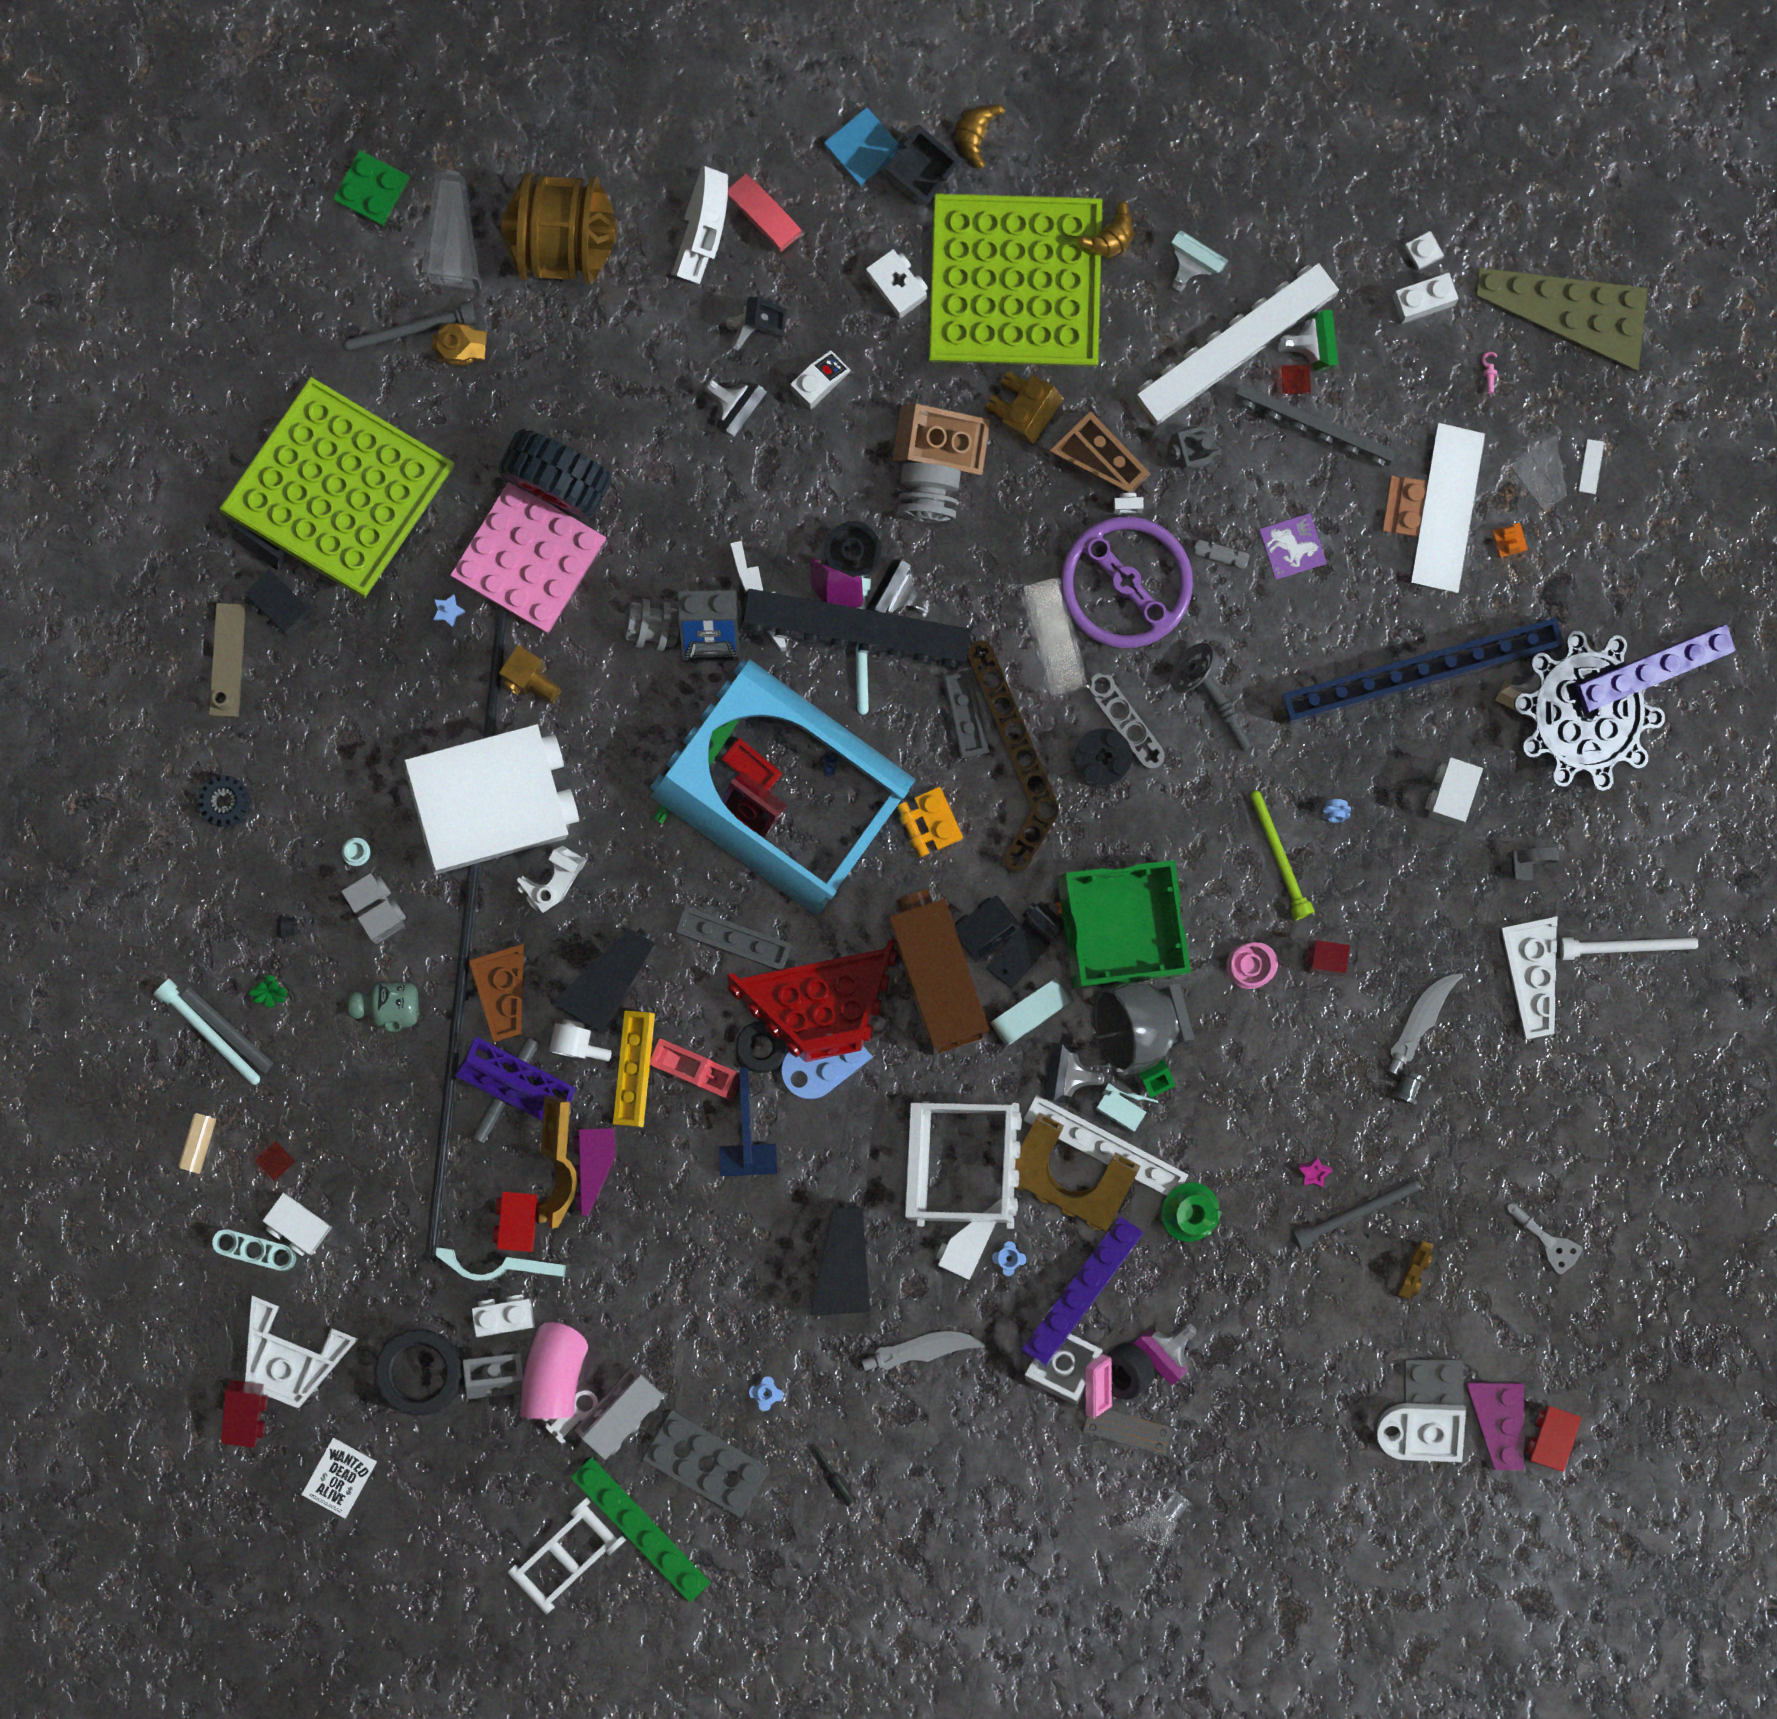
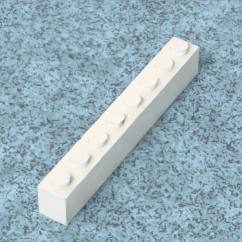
M1319 263L1313 268L1310 264L1296 274L1298 278L1291 284L1285 281L1274 290L1276 294L1268 300L1263 297L1251 307L1253 311L1244 317L1243 314H1240L1229 322L1231 327L1221 333L1218 330L1206 339L1208 344L1199 349L1196 346L1183 356L1186 360L1177 366L1175 363L1167 366L1161 372L1163 376L1157 381L1153 382L1150 379L1138 388L1140 393L1137 394L1136 400L1155 426L1159 425L1337 296L1339 289Z

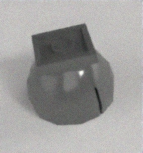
M1138 982L1114 983L1104 987L1096 997L1094 1017L1097 1036L1131 1029L1125 1033L1099 1039L1106 1059L1117 1072L1124 1074L1141 1073L1156 1066L1170 1048L1195 1039L1180 984L1168 986L1158 991Z

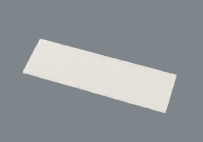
M1438 423L1412 583L1456 593L1459 592L1485 437L1484 433Z

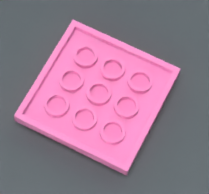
M508 482L453 570L451 578L505 608L510 613L544 633L549 634L605 543L606 537L546 501Z

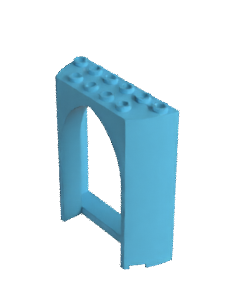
M742 659L733 672L737 675L733 683L727 680L716 695L720 698V701L716 706L711 703L700 717L704 723L699 729L694 726L683 742L687 744L683 752L677 749L666 764L670 767V770L665 777L659 774L650 786L654 791L650 797L817 916L824 909L827 902L836 894L840 884L896 806L905 798L915 778L754 661L749 659L746 662ZM746 717H770L789 722L811 734L891 792L826 883L748 828L727 809L716 792L709 771L708 749L712 731L728 722Z

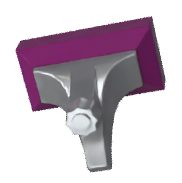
M1187 1324L1181 1330L1171 1334H1164L1159 1331L1154 1332L1151 1329H1147L1133 1344L1148 1354L1154 1368L1173 1386L1187 1372L1184 1349L1188 1340L1192 1339L1196 1334V1329L1192 1324Z

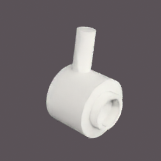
M563 1019L562 1024L555 1023L549 1052L580 1059L591 1057L610 1061L612 1051L589 1046L591 1031L584 1029V1023Z

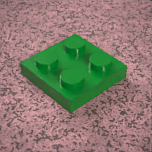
M359 150L333 200L384 227L410 177Z

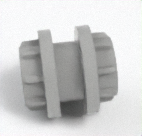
M641 598L639 603L632 602L629 604L624 624V637L627 641H632L634 647L643 648L645 641L654 642V648L657 651H664L665 647L676 645L680 630L679 611L671 608L670 602L662 601L659 609L651 608L650 600Z

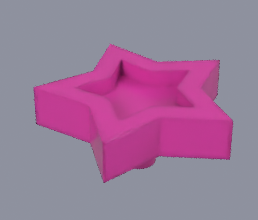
M1317 1156L1311 1163L1299 1164V1169L1304 1174L1303 1185L1315 1183L1324 1187V1178L1332 1172V1167L1322 1165Z

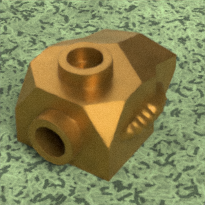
M464 323L440 325L438 334H433L432 351H437L438 362L450 363V365L464 366L474 361H484L487 331L476 330L474 327Z

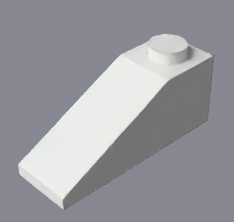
M1000 1199L984 1213L1000 1214L1002 1211V1200ZM971 1222L952 1237L948 1245L942 1242L936 1258L940 1260L938 1266L970 1280L996 1222Z

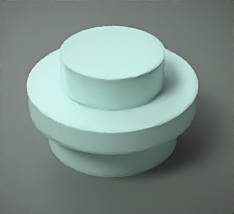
M351 838L342 847V857L351 866H361L370 857V847L361 838Z

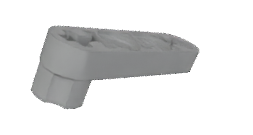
M1098 673L1094 675L1088 687L1089 694L1114 729L1126 738L1133 755L1139 763L1149 770L1159 768L1165 758L1160 744L1115 685L1113 678L1109 674L1102 675ZM1097 681L1101 684L1106 682L1108 684L1106 688L1107 693L1103 694L1095 691L1097 687L1095 683ZM1113 693H1115L1118 696L1116 698L1111 699L1106 706L1102 704V702L1106 701L1107 698L1111 697ZM1115 703L1123 704L1126 708V715L1120 719L1114 718L1110 713V707ZM1129 727H1140L1143 731V737L1139 741H1131L1127 737V729ZM1148 738L1151 743H1148L1146 746L1151 752L1157 751L1159 753L1156 757L1158 762H1146L1145 757L1147 753L1143 747L1139 752L1135 747L1142 745Z

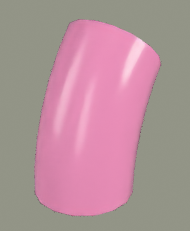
M555 1322L544 1323L539 1326L524 1371L520 1417L555 1419L574 1416L577 1383L588 1345L584 1337L573 1328Z

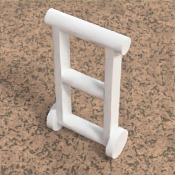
M588 1498L570 1513L574 1518L520 1569L515 1565L507 1572L546 1615L554 1608L551 1602L604 1552L610 1556L626 1540L623 1536L617 1539L587 1507L591 1502ZM583 1518L605 1544L580 1567L557 1541ZM549 1550L572 1575L546 1598L527 1578L524 1572Z

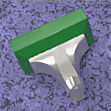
M1321 310L1309 315L1308 321L1305 322L1304 328L1296 336L1287 335L1281 338V342L1277 343L1278 351L1304 354L1309 362L1313 364L1314 371H1326L1338 366L1332 310Z

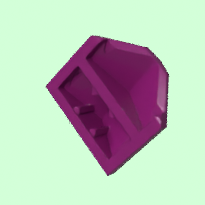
M812 558L810 561L811 587L822 602L849 607L862 606L863 587L861 577L855 576L853 578L838 570L820 564L817 559Z

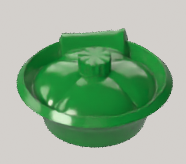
M1188 1182L1175 1187L1166 1197L1162 1207V1220L1166 1230L1174 1238L1184 1242H1193L1207 1235H1212V1231L1219 1223L1222 1211L1219 1210L1215 1194L1207 1186L1196 1182Z

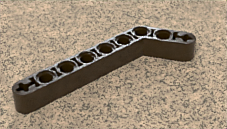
M980 640L975 641L969 647L968 662L1031 809L1004 859L1006 868L1010 872L1018 874L1024 872L1035 857L1058 817L1059 805L993 648L986 641ZM976 649H980L981 652H987L985 655L987 667L981 672L978 671L983 666L979 658L974 659L973 657L976 654ZM988 674H994L998 677L999 684L993 688L987 687L983 682L984 677ZM999 700H1005L1009 703L1010 710L1004 714L998 713L994 708V704ZM1009 726H1016L1020 729L1021 736L1016 740H1011L1006 736L1005 730ZM1020 752H1027L1031 755L1032 762L1027 766H1022L1018 764L1016 756ZM1031 778H1038L1042 781L1043 788L1039 792H1032L1029 790L1027 782ZM1042 804H1049L1053 807L1054 814L1050 818H1043L1040 816L1038 808ZM1029 828H1034L1039 832L1040 838L1036 842H1028L1024 838V832ZM1024 846L1027 848L1022 857L1023 862H1025L1024 865L1019 863L1017 866H1013V859L1010 856H1017L1021 847Z

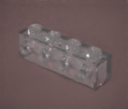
M1056 577L1024 586L1025 594L1022 595V601L1026 611L1030 610L1032 621L1029 622V628L1033 638H1037L1039 649H1036V655L1039 664L1044 665L1046 676H1043L1046 691L1048 693L1051 692V695L1054 697H1061L1089 689V683L1072 617L1063 599L1061 579Z

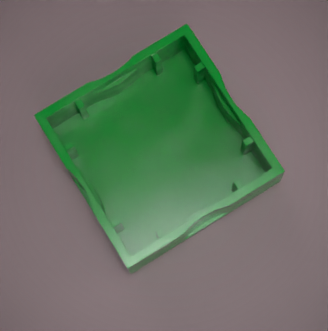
M1175 860L1136 864L1124 869L1102 868L1068 872L1057 877L1073 990L1121 982H1139L1179 977L1191 973L1186 934L1180 918L1181 899Z

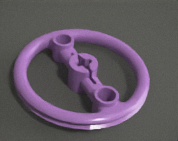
M1131 516L1107 519L1083 532L1068 551L1061 573V593L1064 605L1075 624L1094 640L1119 648H1136L1149 645L1170 633L1184 616L1191 600L1193 588L1190 561L1178 540L1157 523ZM1116 530H1137L1155 537L1168 548L1177 563L1180 574L1179 597L1172 611H1167L1161 602L1154 601L1141 586V575L1135 568L1130 566L1124 567L1110 551L1108 541L1103 539L1104 534ZM1095 544L1103 545L1107 553L1103 557H1096L1092 554L1091 547ZM1082 553L1087 554L1092 562L1099 563L1113 579L1112 587L1115 594L1122 598H1130L1143 613L1144 621L1151 627L1149 631L1136 635L1113 634L1099 628L1085 616L1077 603L1073 589L1074 570ZM1121 577L1125 579L1131 577L1133 579L1131 583L1133 588H1130L1128 585L1122 587ZM1152 607L1159 608L1162 611L1163 617L1160 620H1151L1147 615L1148 609Z

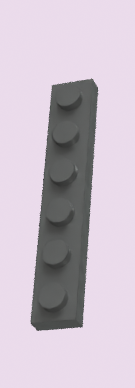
M1240 384L1234 399L1239 400L1238 404L1248 410H1254V408L1265 412L1264 416L1273 421L1279 422L1280 419L1291 423L1290 427L1296 431L1305 433L1307 430L1317 434L1316 439L1326 444H1331L1333 441L1342 445V450L1351 455L1357 456L1358 453L1369 457L1368 461L1376 466L1383 467L1384 464L1389 466L1396 453L1395 450L1244 384Z

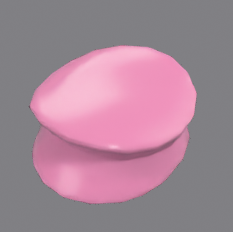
M1259 942L1245 943L1236 947L1229 954L1226 962V971L1229 978L1234 984L1246 989L1258 988L1268 983L1276 974L1278 959L1273 949Z

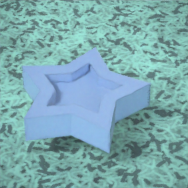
M452 595L446 601L434 599L438 611L433 620H445L453 627L456 617L465 613V610L456 605L455 595Z

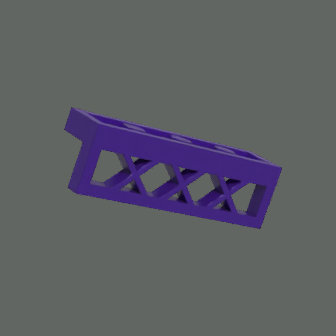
M476 1036L472 1040L467 1056L458 1067L455 1075L542 1121L544 1096H553L554 1094L551 1089H557L565 1093L564 1100L569 1101L570 1104L576 1089ZM478 1048L487 1053L489 1060L476 1056V1049ZM507 1063L511 1065L514 1073L505 1071L501 1064ZM527 1076L536 1078L540 1085L534 1086L529 1083Z

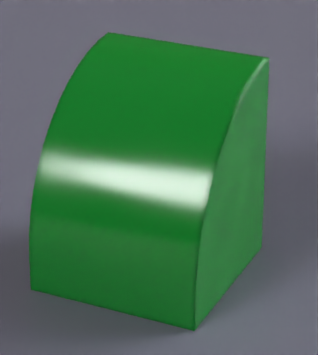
M1163 1058L1156 1066L1137 1073L1150 1098L1176 1086Z

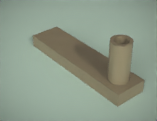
M216 603L210 717L239 718L246 615L245 604Z

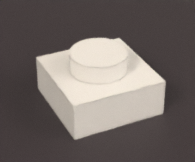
M1431 231L1405 245L1418 271L1444 256Z
M1122 493L1120 498L1114 499V514L1143 512V497H1137L1136 493Z

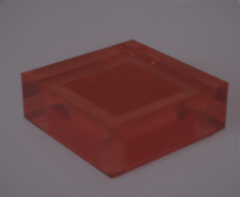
M1310 365L1281 366L1282 395H1306L1311 393Z
M277 1141L255 1160L273 1181L279 1179L296 1163Z

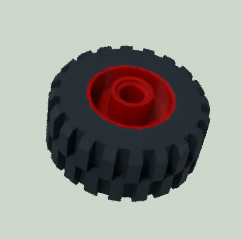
M520 429L514 434L498 466L499 474L518 488L562 511L586 519L596 514L612 483L611 474L595 461L554 439L538 434L535 431H528L527 429Z

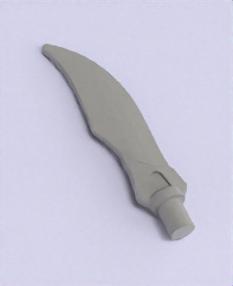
M1462 973L1446 976L1436 981L1418 999L1399 1040L1390 1050L1393 1060L1387 1070L1389 1073L1398 1076L1402 1065L1413 1059L1420 1037L1435 1025L1447 995L1463 977Z
M934 1332L893 1347L879 1348L874 1354L875 1356L861 1361L865 1371L876 1367L889 1370L896 1365L911 1360L929 1362L958 1350L984 1348L985 1344L975 1337L961 1332Z

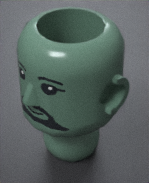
M387 981V983L374 985L371 995L353 992L349 995V1016L354 1019L371 1016L372 1023L375 1026L385 1028L390 1032H398L402 1028L412 1027L418 1019L417 988L411 983H390Z

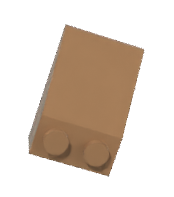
M920 404L901 405L892 461L905 464H938L956 468L961 473L982 475L990 419Z

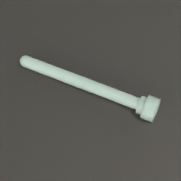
M862 578L863 604L861 607L855 608L866 610V597H868V591H871V579ZM856 647L857 711L859 714L864 715L868 712L867 654L859 652L858 647Z
M170 979L165 981L153 995L161 1003L171 1004L251 1084H258L260 1081L259 1075L178 996L177 986Z

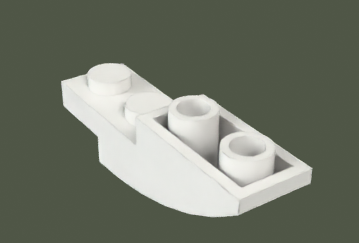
M702 165L684 217L689 223L672 275L700 284L708 258H715L726 213L728 194L727 174Z

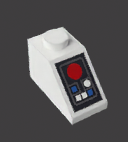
M829 351L812 363L791 383V391L812 410L851 370L832 351Z

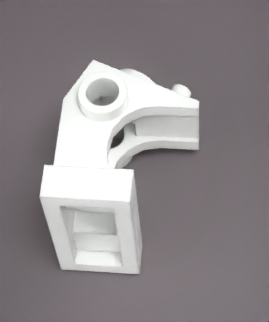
M564 846L554 849L548 859L552 861L555 871L552 880L548 884L540 885L525 876L517 879L520 883L518 890L521 893L527 892L529 896L526 898L536 911L540 909L543 913L561 902L587 859ZM546 890L550 892L551 898L546 895Z

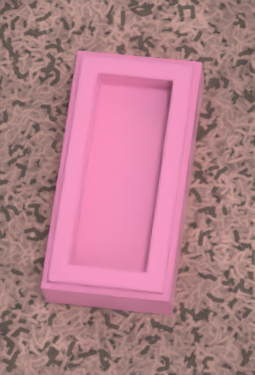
M1104 1354L1086 1366V1416L1093 1419L1112 1406L1111 1357Z

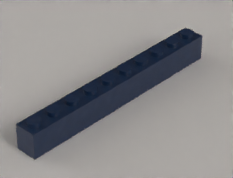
M1552 618L1283 693L1281 701L1288 725L1527 659L1537 653L1559 650L1564 646V641L1557 618Z

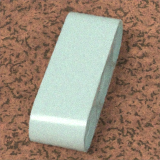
M1057 977L997 1017L990 1024L1007 1047L1072 1003L1074 999L1059 977Z
M225 1229L218 1231L213 1237L212 1244L215 1251L224 1256L279 1271L290 1270L296 1262L294 1250L286 1245ZM228 1234L233 1237L234 1245L230 1250L224 1251L220 1247V1240L224 1235ZM253 1242L259 1243L262 1248L261 1254L257 1258H251L247 1253L248 1246ZM280 1250H286L289 1254V1261L284 1266H279L275 1262V1255Z

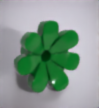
M266 975L264 983L259 982L256 986H252L249 994L254 996V1003L260 1004L265 1001V1006L271 1008L274 1007V1001L278 1003L286 1001L287 991L283 987H278V982L275 981L274 976Z

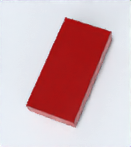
M740 737L721 757V760L736 773H746L768 791L782 776V773Z

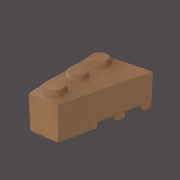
M1091 411L1050 450L1052 453L1129 493H1132L1151 475L1142 463Z

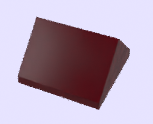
M744 772L731 781L721 800L739 821L764 839L788 807L787 804Z

